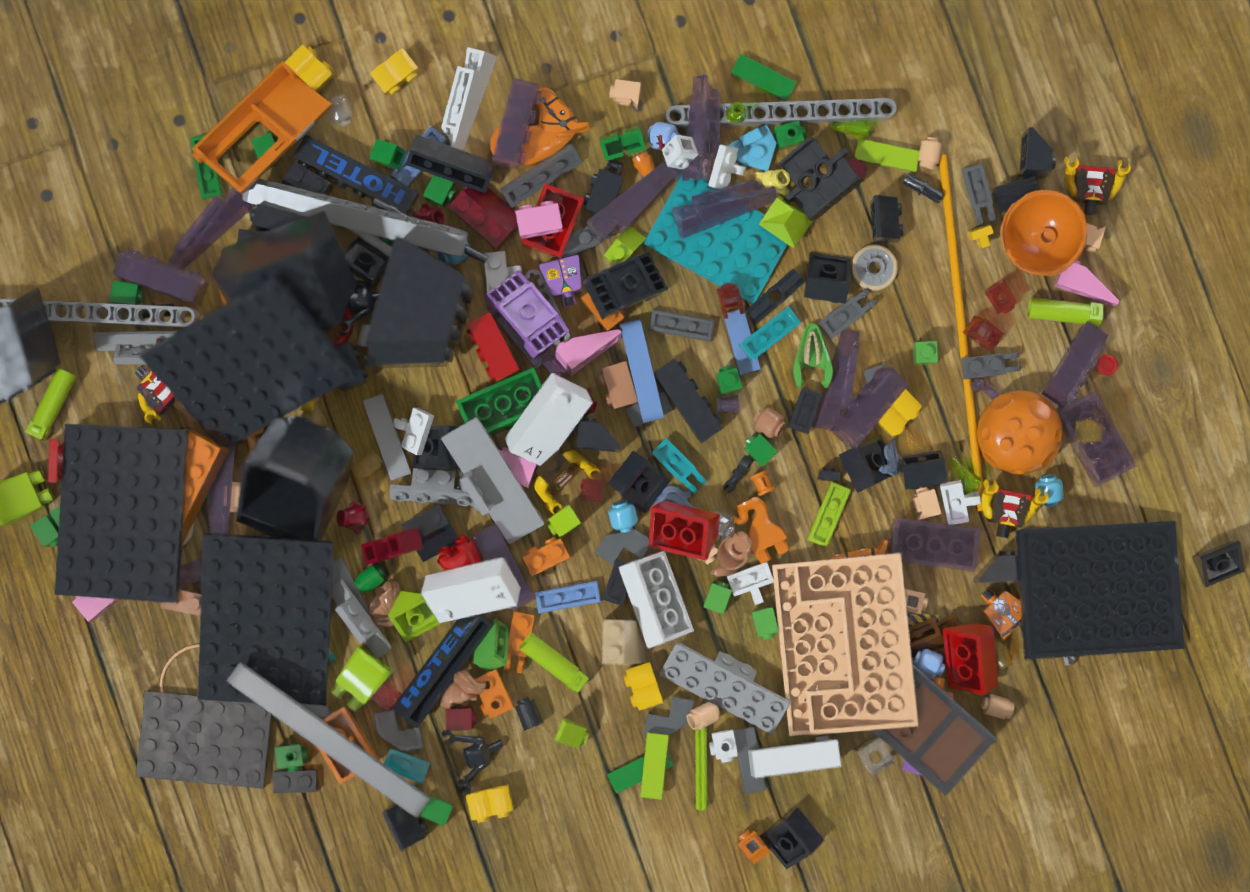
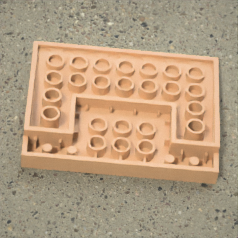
M901 553L772 565L785 698L790 701V705L787 708L789 736L918 726Z

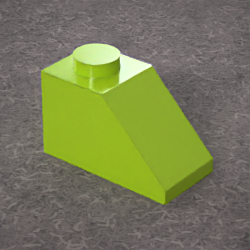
M629 226L604 254V259L612 266L631 259L646 238Z
M568 505L549 518L550 524L547 526L554 536L558 534L559 537H562L581 525V522L571 506Z
M563 718L554 741L579 749L581 744L585 746L589 733H586L587 727Z

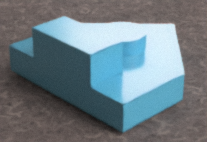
M765 125L739 137L738 140L732 142L729 146L739 148L737 152L739 164L765 172L769 169L776 141L768 126Z

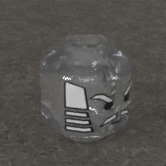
M721 509L711 510V512L720 514L719 533L716 540L722 541L726 537L732 536L736 530L734 518Z

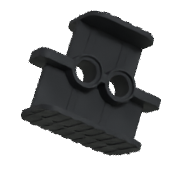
M811 137L797 146L779 163V166L788 172L790 178L797 185L794 190L784 197V200L786 202L795 200L811 221L818 219L862 182V179L857 176L844 159L849 154L847 149H842L830 159L815 138ZM824 163H827L830 168L826 175H822L820 172V166ZM811 177L813 185L807 189L804 187L803 182L805 178Z

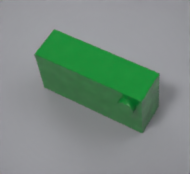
M533 367L456 401V404L465 423L477 417L489 436L492 437L513 428L542 385Z

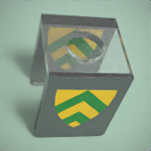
M877 734L853 748L871 777L895 762ZM872 751H879L882 755L881 761L872 763L869 759L870 753Z

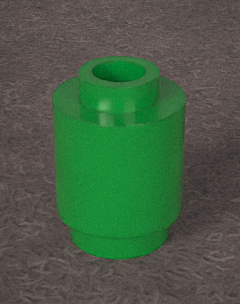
M372 564L356 576L357 579L354 580V583L362 594L370 593L386 581L384 578L386 573L380 565L375 566Z

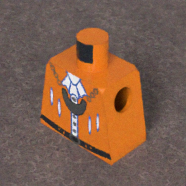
M988 587L980 594L988 603L981 611L990 625L993 626L998 637L1004 640L1022 623L1021 602L1006 590L1001 591L997 595Z

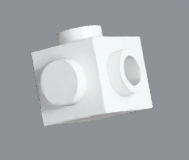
M675 135L662 149L667 166L672 168L685 169L698 155L693 138L688 136Z
M733 729L711 733L713 742L709 743L711 755H715L717 760L721 759V762L733 761V757L738 756Z

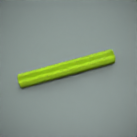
M707 727L701 730H695L697 810H707L708 808Z

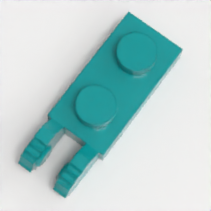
M667 438L651 453L692 493L695 494L697 489L686 479L691 473L703 485L707 482L696 470V467Z

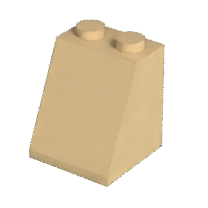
M604 619L602 664L645 663L646 642L638 620Z

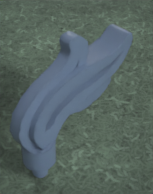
M894 439L889 441L887 446L884 447L887 465L879 468L880 472L891 476L899 473V457H903L897 453L896 440Z
M668 486L653 504L656 505L661 501H671L672 503L693 507L687 501L691 496V491L683 492L674 486Z

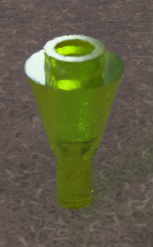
M867 120L845 123L831 122L830 130L844 132L864 141L865 136L869 137L870 124H867Z
M956 456L949 460L956 470L959 480H961L964 492H974L980 487L981 478L963 466Z

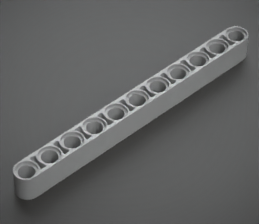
M889 98L675 105L668 109L666 122L675 125L676 128L784 125L798 120L800 124L874 122L890 120L897 107L896 103ZM867 106L870 109V114L863 115L859 108ZM881 106H889L891 113H882ZM821 107L826 108L828 115L820 116L817 109ZM846 107L849 110V114L846 116L841 115L838 109ZM799 108L805 109L807 116H798L796 110ZM783 109L786 112V116L779 118L776 116L775 111ZM740 110L744 113V117L736 119L733 116V112ZM762 110L765 113V117L757 118L754 112ZM720 111L723 114V118L715 120L712 117V113ZM675 112L679 113L681 119L679 121H672L670 115ZM699 112L702 115V119L695 121L691 118V114Z
M260 178L243 194L242 199L248 203L261 204L306 217L325 211L330 224L395 240V236H400L416 246L451 255H464L468 233L457 228Z
M0 299V305L4 304L6 306L15 299ZM43 301L49 321L186 327L200 319L199 312L188 307ZM65 306L67 314L62 317L60 311ZM84 307H86L88 311V314L85 318L81 316V310ZM107 308L109 314L107 318L103 319L101 313L103 309ZM125 309L129 311V317L126 320L122 317ZM146 310L150 312V318L147 321L143 319V313ZM166 311L171 313V318L168 322L163 317ZM187 312H190L192 319L186 323L184 316Z
M240 662L227 679L239 691L412 815L419 817L431 800L425 793L245 664Z

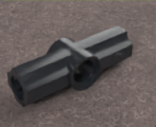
M791 269L749 306L745 312L758 324L804 284L805 281L798 272ZM772 291H776L780 294L781 299L774 302L769 298V294Z

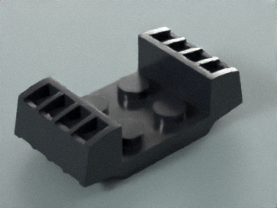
M650 252L611 266L583 281L602 320L643 300L649 301L668 290L663 281L664 279L661 277L655 262L650 256Z

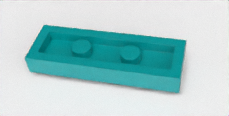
M788 306L741 342L739 346L750 361H753L801 324V322Z

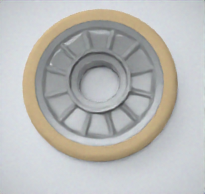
M868 245L855 254L851 270L855 281L861 287L878 291L888 287L894 281L898 265L895 256L889 249L881 245ZM871 262H877L880 265L878 273L875 274L869 271V264Z

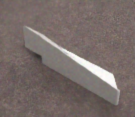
M467 48L465 68L457 67L441 127L444 134L448 136L451 147L464 150L497 60V56Z

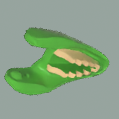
M814 323L806 326L796 355L793 374L797 388H801L804 384V381L801 379V370L805 367H819L824 371V379L822 380L824 388H828L832 379L833 369L821 331Z

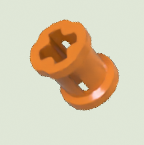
M767 470L749 477L757 488L758 497L775 489L767 477Z

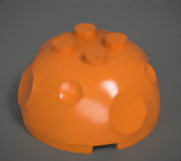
M1052 190L1030 192L1013 203L1006 212L1001 226L1002 245L1012 263L1025 272L1041 276H1054L1063 273L1073 265L1082 254L1088 234L1086 217L1079 205L1068 196Z
M1015 390L997 396L986 406L978 421L977 438L983 457L995 469L1009 474H1031L1047 467L1058 455L1062 444L1063 427L1057 410L1046 398L1031 391Z

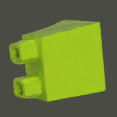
M43 471L25 472L0 481V526L10 527L46 508V504L55 499L49 488L40 492L37 486L46 481Z
M363 645L358 646L335 680L337 683L334 685L331 693L341 699L348 691L353 697L347 705L352 710L357 711L363 704L365 705L371 700L395 671L379 658L377 659Z

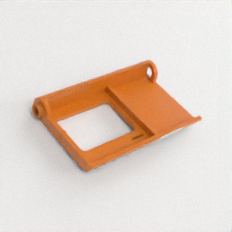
M281 61L192 148L194 152L192 156L200 164L202 162L206 163L243 195L333 107V104L298 78L294 71L285 62ZM256 122H261L278 137V140L241 177L235 178L217 161Z

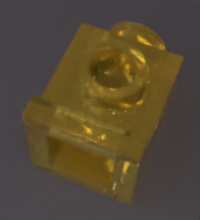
M1075 421V442L1097 443L1102 441V424H1098V421Z

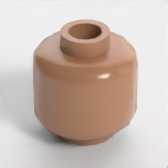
M766 408L763 411L759 410L753 419L756 422L755 431L768 439L780 437L786 427L784 416L771 408Z

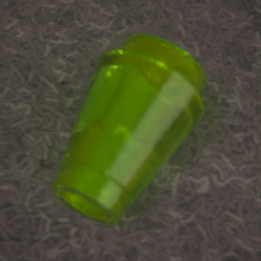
M735 102L728 106L726 117L731 123L739 124L746 119L747 110L742 103ZM734 108H738L741 112L736 113Z

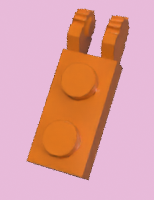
M514 611L509 633L507 665L504 666L505 671H509L511 667L512 655L520 656L516 670L517 673L522 674L524 660L527 655L519 650V647L532 632L535 615Z

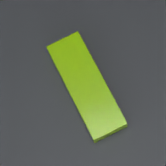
M858 138L854 157L858 161L862 160L865 163L915 173L918 165L919 151Z
M831 481L807 538L808 541L825 548L828 547L851 489Z
M647 732L640 797L662 800L669 735Z

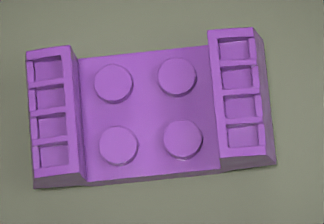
M519 270L485 294L486 303L494 314L500 311L525 341L523 348L532 358L569 332V329L560 319L559 314L532 282L528 281Z

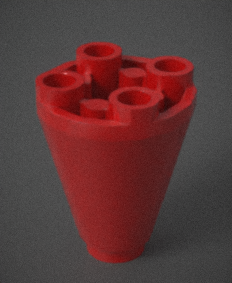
M466 534L460 535L455 540L456 543L451 547L444 546L438 551L439 558L437 563L446 571L482 562L474 540L471 537H467Z

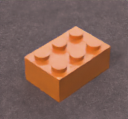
M347 706L323 719L324 722L377 760H380ZM318 747L340 785L356 776L354 772Z

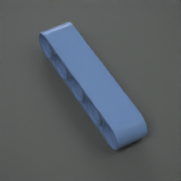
M637 319L621 323L620 328L643 423L662 419L664 415L641 320Z

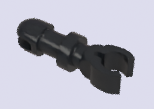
M745 455L741 459L737 469H733L731 472L733 473L732 476L725 482L723 490L729 485L731 486L727 493H731L734 490L738 480H742L744 477L743 473L753 463L751 458Z

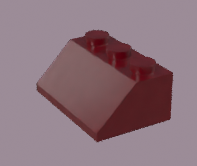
M466 187L448 206L457 217L497 252L519 228L516 211L489 188H487L486 193Z

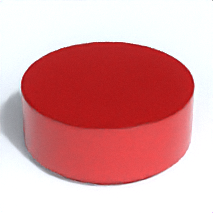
M1103 355L1096 361V370L1103 376H1110L1118 369V361L1112 355Z

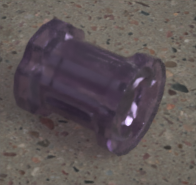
M738 395L728 398L717 396V414L722 412H735V414H739Z

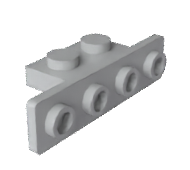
M178 331L95 332L94 340L97 351H115L113 357L114 364H146L140 358L141 353L154 346L157 338L164 340Z
M413 468L411 486L390 485L389 488L390 499L399 502L416 501L418 503L431 502L441 505L458 504L460 506H473L472 498L468 493L466 494L463 490L454 489L456 471Z
M340 580L332 586V598L338 605L335 609L358 642L360 644L365 642L377 659L392 648L345 582Z

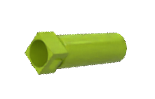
M1030 297L1027 316L1031 319L1099 327L1103 321V304Z
M59 367L57 368L25 431L26 433L46 441L77 376Z
M532 632L519 647V650L574 692H579L589 679L576 665Z

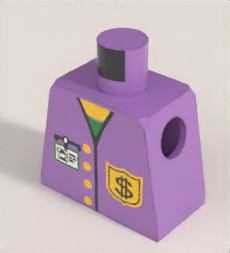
M575 255L540 264V270L552 297H562L564 308L577 305L574 293L582 291L579 256Z

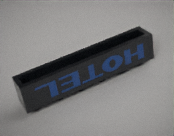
M306 134L294 154V158L301 166L306 169L311 167L317 170L315 174L324 179L328 177L334 179V184L345 189L348 186L354 189L353 193L363 199L367 196L373 199L372 203L377 198L389 205L393 204L399 207L400 211L409 215L419 197L417 191Z
M483 614L457 619L392 709L405 721L418 728L454 680L456 673L463 668L494 624Z

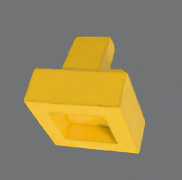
M984 225L967 231L969 240L977 241L979 248H985L990 246L988 235L993 234L991 225Z

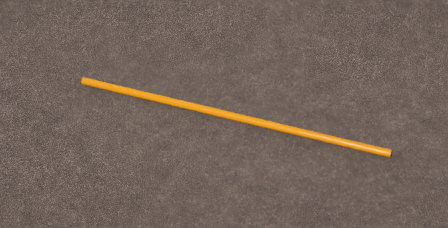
M940 155L939 168L942 193L944 194L943 204L960 357L962 359L969 357L947 155ZM972 379L963 380L974 483L975 491H979L981 500L984 486L977 438ZM978 504L977 510L983 511L981 505Z

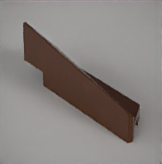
M956 612L939 622H936L933 617L908 627L911 658L915 657L918 651L922 652L923 649L934 651L944 647L943 629L945 627L961 625Z

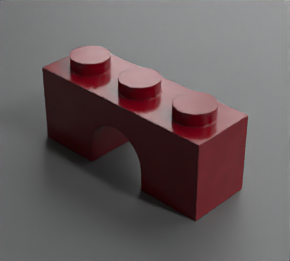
M418 528L362 544L361 548L366 565L421 550L423 546Z

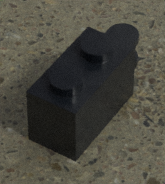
M608 160L605 171L599 169L598 174H593L590 183L593 186L591 194L587 193L583 205L586 206V212L610 220L623 184V177L620 176L623 163ZM609 169L617 170L616 175L610 173Z

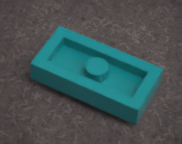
M390 748L384 765L398 775L423 783L430 762Z

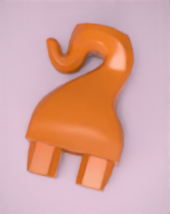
M756 496L737 506L739 518L731 516V520L739 525H744L748 521L749 510L753 509L755 511L748 536L752 540L751 552L753 555L755 554L761 564L771 559L766 548L774 545L778 555L789 551L785 532L781 527L771 522L767 506L763 500Z

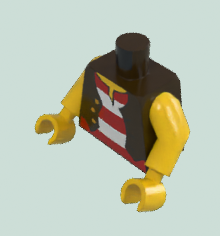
M1068 156L1065 157L1064 162L1067 168L1065 169L1064 184L1070 195L1074 197L1075 202L1085 203V215H1097V204L1103 205L1108 200H1112L1121 189L1126 174L1131 170L1130 162L1126 168H1121L1122 160L1118 161V171L1116 172V168L1079 165L1076 156H1074V162L1069 164Z
M558 450L536 470L537 479L534 488L543 502H546V509L553 515H555L553 512L554 507L557 506L562 509V505L553 499L552 496L561 490L583 468L590 479H594L591 474L593 471L596 470L600 473V470L593 462L588 463L589 461L576 450L566 452Z
M984 480L983 485L985 489L982 493L980 505L988 522L998 524L996 536L1009 539L1011 526L1021 528L1035 515L1041 504L1046 503L1049 498L1047 491L1043 496H1039L1041 493L1039 488L1035 490V498H1033V495L999 489L996 480H994L991 486H989L988 480Z

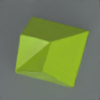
M780 194L759 225L794 248L813 221L808 219V216L801 208L792 202H786Z
M400 591L388 614L389 619L405 642L441 624L423 595L419 593Z

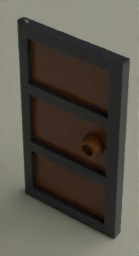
M912 663L918 726L875 729L872 731L946 797L989 747L996 743L997 737Z

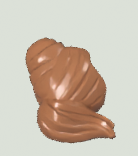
M745 532L734 533L733 536H729L721 542L717 550V558L720 564L710 572L712 575L730 576L736 573L749 560L752 540Z
M388 580L383 586L375 589L376 596L369 607L370 615L373 616L371 619L377 627L394 626L388 614L400 593V586L397 582Z
M461 670L456 673L454 682L449 685L441 696L440 705L448 709L458 704L466 707L470 701L477 700V694L483 693L486 683H477L466 670Z

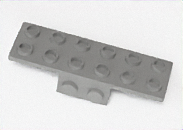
M477 417L442 437L443 443L463 472V476L460 479L461 488L466 494L470 495L472 504L477 511H480L482 515L489 512L509 544L544 525V520Z
M677 642L660 672V676L770 734H773L790 705L789 700L753 682L757 670L719 651L715 661Z

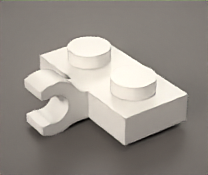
M719 145L708 186L727 189L731 181V173L744 175L746 167L735 163L739 148Z
M505 251L484 253L489 256L485 263L487 293L518 270L522 274L521 266L507 268Z
M413 408L410 420L394 418L392 426L406 431L401 447L415 455H422L434 415L420 408Z
M961 480L940 484L948 526L969 522L966 506L981 504L979 491H972L964 495Z
M767 562L727 576L734 597L750 591L755 605L764 602L759 588L774 582Z

